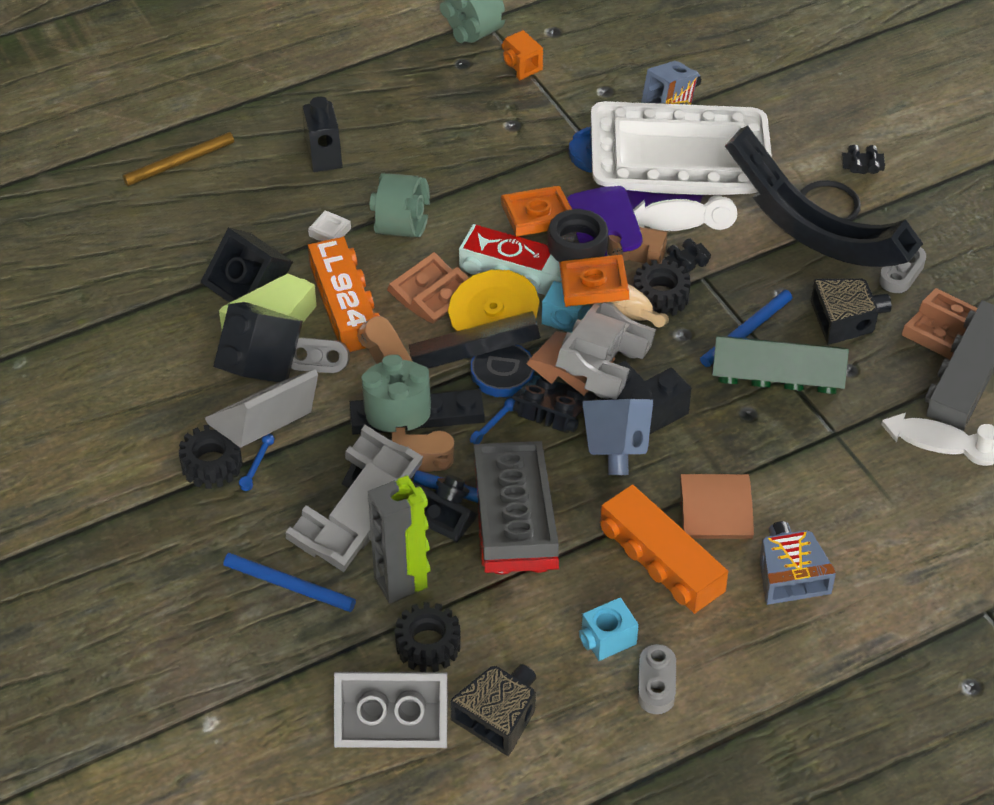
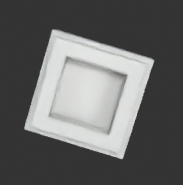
M325 210L308 228L309 236L319 241L344 237L351 229V221Z

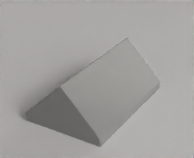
M314 369L276 383L205 417L208 425L241 448L311 413L318 373Z
M334 672V747L447 748V672Z

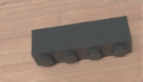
M981 300L976 311H969L963 326L966 329L964 335L958 334L950 351L954 353L951 360L944 359L938 372V377L941 379L938 385L931 384L925 397V402L929 403L927 417L956 427L963 432L994 373V305Z

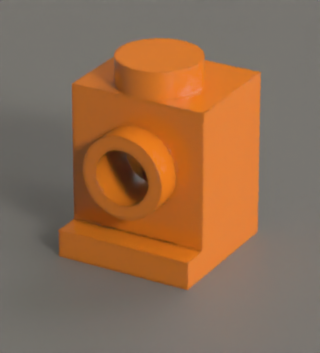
M524 30L504 39L501 45L504 50V60L509 67L516 70L517 79L522 80L543 70V47Z

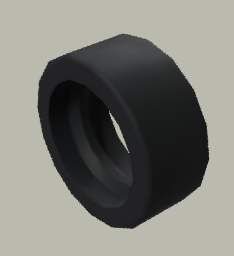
M572 209L557 214L551 220L548 228V248L555 260L561 262L603 257L606 253L608 228L600 215L588 210ZM581 232L595 239L587 243L577 244L568 242L561 237L568 233Z

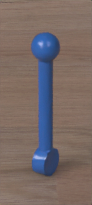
M512 398L507 399L504 407L479 432L475 431L471 435L470 442L480 444L483 436L508 411H513L515 400Z
M269 433L262 437V445L247 475L239 480L241 490L249 491L253 488L252 478L268 446L274 443L275 438L272 434Z

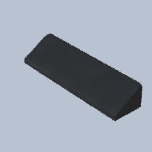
M531 311L409 345V350L413 362L429 369L540 339L541 337L535 315Z
M352 463L342 485L350 488L362 469ZM413 482L414 486H420L426 495L428 506L424 508V513L429 528L458 542L475 521L478 514L455 502L446 500L435 492Z

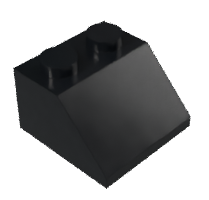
M228 227L201 283L230 303L287 274L293 261L250 232Z
M248 302L228 304L213 367L247 378L273 382L289 379L303 320Z

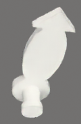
M721 195L710 197L704 205L687 199H672L655 202L645 207V201L643 200L633 209L639 227L644 228V226L661 231L688 230L698 227L703 223L713 229L723 230L733 225L737 218L736 205L732 200Z
M906 412L882 420L881 425L896 443L898 437H901L906 442L925 450L943 454L964 453L975 464L983 466L994 464L993 425L983 424L979 426L977 434L968 436L962 430L939 421L922 418L904 419Z

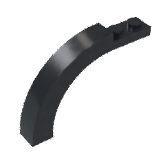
M748 125L739 129L725 145L727 151L758 192L754 195L753 199L758 206L780 228L807 247L842 262L868 267H887L909 262L923 245V242L906 219L884 225L861 224L840 218L817 206L788 180Z

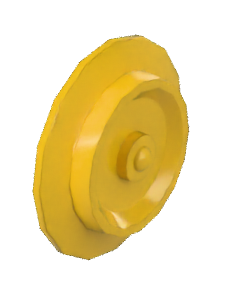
M489 270L475 274L459 285L451 296L448 313L452 327L456 331H461L533 311L535 318H537L540 301L535 286L525 276L510 270Z

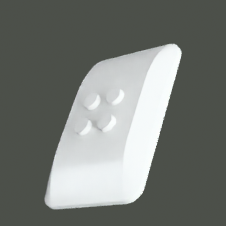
M598 102L591 109L593 180L601 186H622L626 190L689 195L757 193V189L727 151L725 145L739 129L748 125L772 157L767 115L762 110L753 107Z

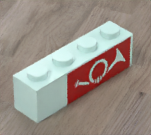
M473 224L459 248V268L463 272L475 275L489 270H510L525 276L535 286L537 293L543 295L548 293L554 281L562 283L559 261L555 260L550 254L546 244Z

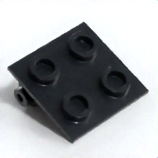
M536 375L513 395L512 399L516 400L513 411L517 412L521 418L531 421L536 420L538 424L542 423L547 411L545 426L550 427L553 423V429L564 433H569V431L575 433L579 424V420L575 418L583 411V401L594 400L596 395L587 392L583 396L570 385L557 382V380L551 384L541 375Z

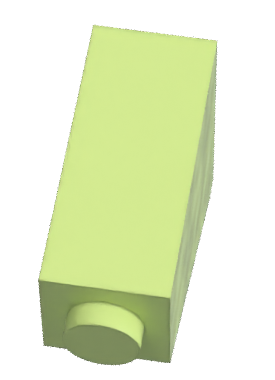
M288 273L228 303L248 302L303 320V322L317 307L315 284ZM228 304L219 310L221 329H223Z

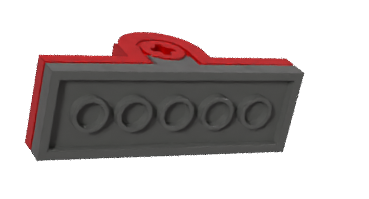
M542 441L474 444L481 565L484 566L485 573L494 572L501 575L513 571L542 573L548 570L559 569V543Z

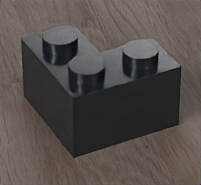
M626 361L617 364L630 369L626 385L617 399L653 400L650 434L689 414L692 388L672 367L644 381ZM597 396V400H614L612 398L606 399Z

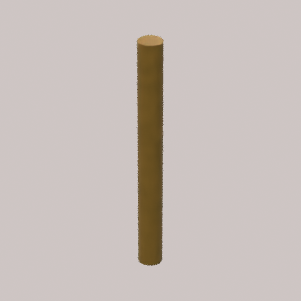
M228 132L123 175L124 182L127 186L135 184L234 143V137L231 132Z

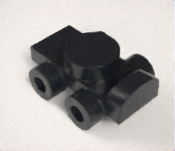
M850 145L848 153H842V168L850 169L852 173L876 174L879 171L885 170L884 154H878L875 145L867 146L865 149L866 153H860L858 145Z
M688 238L682 244L684 250L680 251L676 245H671L666 251L669 256L664 257L665 260H668V265H671L673 261L677 262V269L683 266L686 269L685 273H688L695 269L696 264L700 267L706 266L709 259H711V253L702 243L696 244L691 238Z

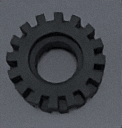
M657 259L651 260V266L647 262L642 264V269L638 268L636 275H634L633 287L649 299L653 306V311L665 313L666 315L667 312H670L672 316L677 315V309L682 312L685 309V305H688L691 285L689 272L685 273L686 269L683 266L677 269V262L673 261L671 265H668V260L662 259V264H658ZM666 286L671 288V290L659 291L652 287Z
M204 425V431L201 432L198 427L192 429L193 436L187 433L184 436L185 441H181L179 444V457L182 473L186 475L188 482L191 483L194 480V484L197 487H201L202 483H205L206 489H212V483H217L219 488L223 486V480L230 483L233 481V475H239L240 468H242V457L238 445L217 430H210V425ZM209 452L223 454L220 458L212 461L198 459L203 454Z
M423 602V609H419L417 604L412 605V613L406 609L402 612V619L398 618L396 621L395 641L397 655L400 654V660L403 664L408 661V668L412 670L417 665H420V672H426L427 667L431 666L432 672L439 671V664L447 668L450 666V659L456 660L458 657L457 651L460 652L461 648L460 625L457 616L452 617V610L448 607L442 612V604L438 603L435 604L434 609L430 608V602ZM428 630L438 632L442 636L441 640L433 644H422L414 639L416 634Z

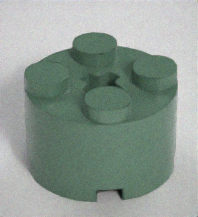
M444 0L440 4V11L447 18L453 29V35L459 43H474L501 29L505 24V19L502 20L501 13L505 11L503 0Z
M381 173L377 193L372 192L369 203L370 210L375 211L374 231L376 234L403 237H420L423 234L428 221V215L423 214L424 204L430 205L429 186L425 178L413 175Z
M387 355L382 359L381 363L370 367L362 375L364 411L368 423L374 428L386 432H396V427L407 426L408 431L418 428L429 419L431 397L429 370L427 367L412 361L402 360L399 355Z

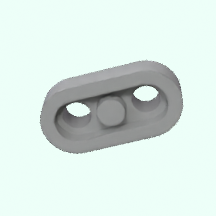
M920 247L909 262L882 267L879 278L881 287L891 293L907 291L924 268L926 260L925 251Z
M299 338L291 368L298 371L316 369L317 372L336 373L348 365L350 353L347 346L337 340ZM299 348H304L307 351V357L304 360L297 357L296 353ZM331 350L339 353V360L337 362L330 361L328 355Z
M655 644L646 647L640 654L638 702L648 713L663 714L668 712L675 702L676 656L670 648ZM653 659H661L663 661L657 662ZM652 689H661L662 692L656 693Z

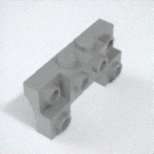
M612 302L595 303L582 320H576L572 333L567 332L559 351L556 366L565 369L571 375L587 377L584 389L594 392L598 397L616 400L626 385L630 369L611 363L612 359L618 351L629 358L643 359L652 346L656 329L629 319Z
M364 425L361 429V436L354 446H349L345 453V459L361 468L362 471L331 512L329 519L305 505L300 519L293 528L289 527L286 531V539L314 558L316 555L320 556L342 572L347 569L360 549H364L369 540H371L368 491L391 481H397V479L406 475L411 479L421 466L423 456L387 439L367 425Z

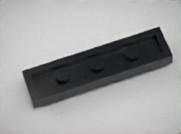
M481 389L430 394V417L423 425L415 429L485 423ZM363 400L349 401L353 435L361 434V429L364 425H367L376 432H386L376 429L368 423Z

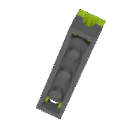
M406 475L397 479V481H391L368 491L374 579L389 604L410 596L416 591L419 592L428 588L427 573L430 572V565L426 558V552L430 550L425 536V530L429 529V525L424 513V508L428 506V502L423 489L420 486L415 487L409 476Z

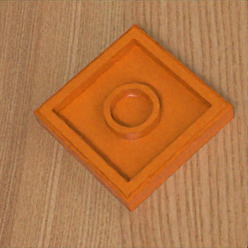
M560 186L501 195V205L516 237L547 232L551 220L557 214L566 210H572Z
M623 255L559 262L565 307L630 300Z

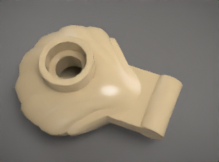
M628 284L630 300L612 302L621 313L631 320H648L658 328L663 327L669 321L665 313L659 314L653 311V306L649 299L632 285Z

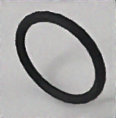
M821 180L806 185L800 191L805 196L808 191L820 186L842 189L852 197L855 205L853 212L844 219L853 221L860 212L861 203L858 195L843 183Z

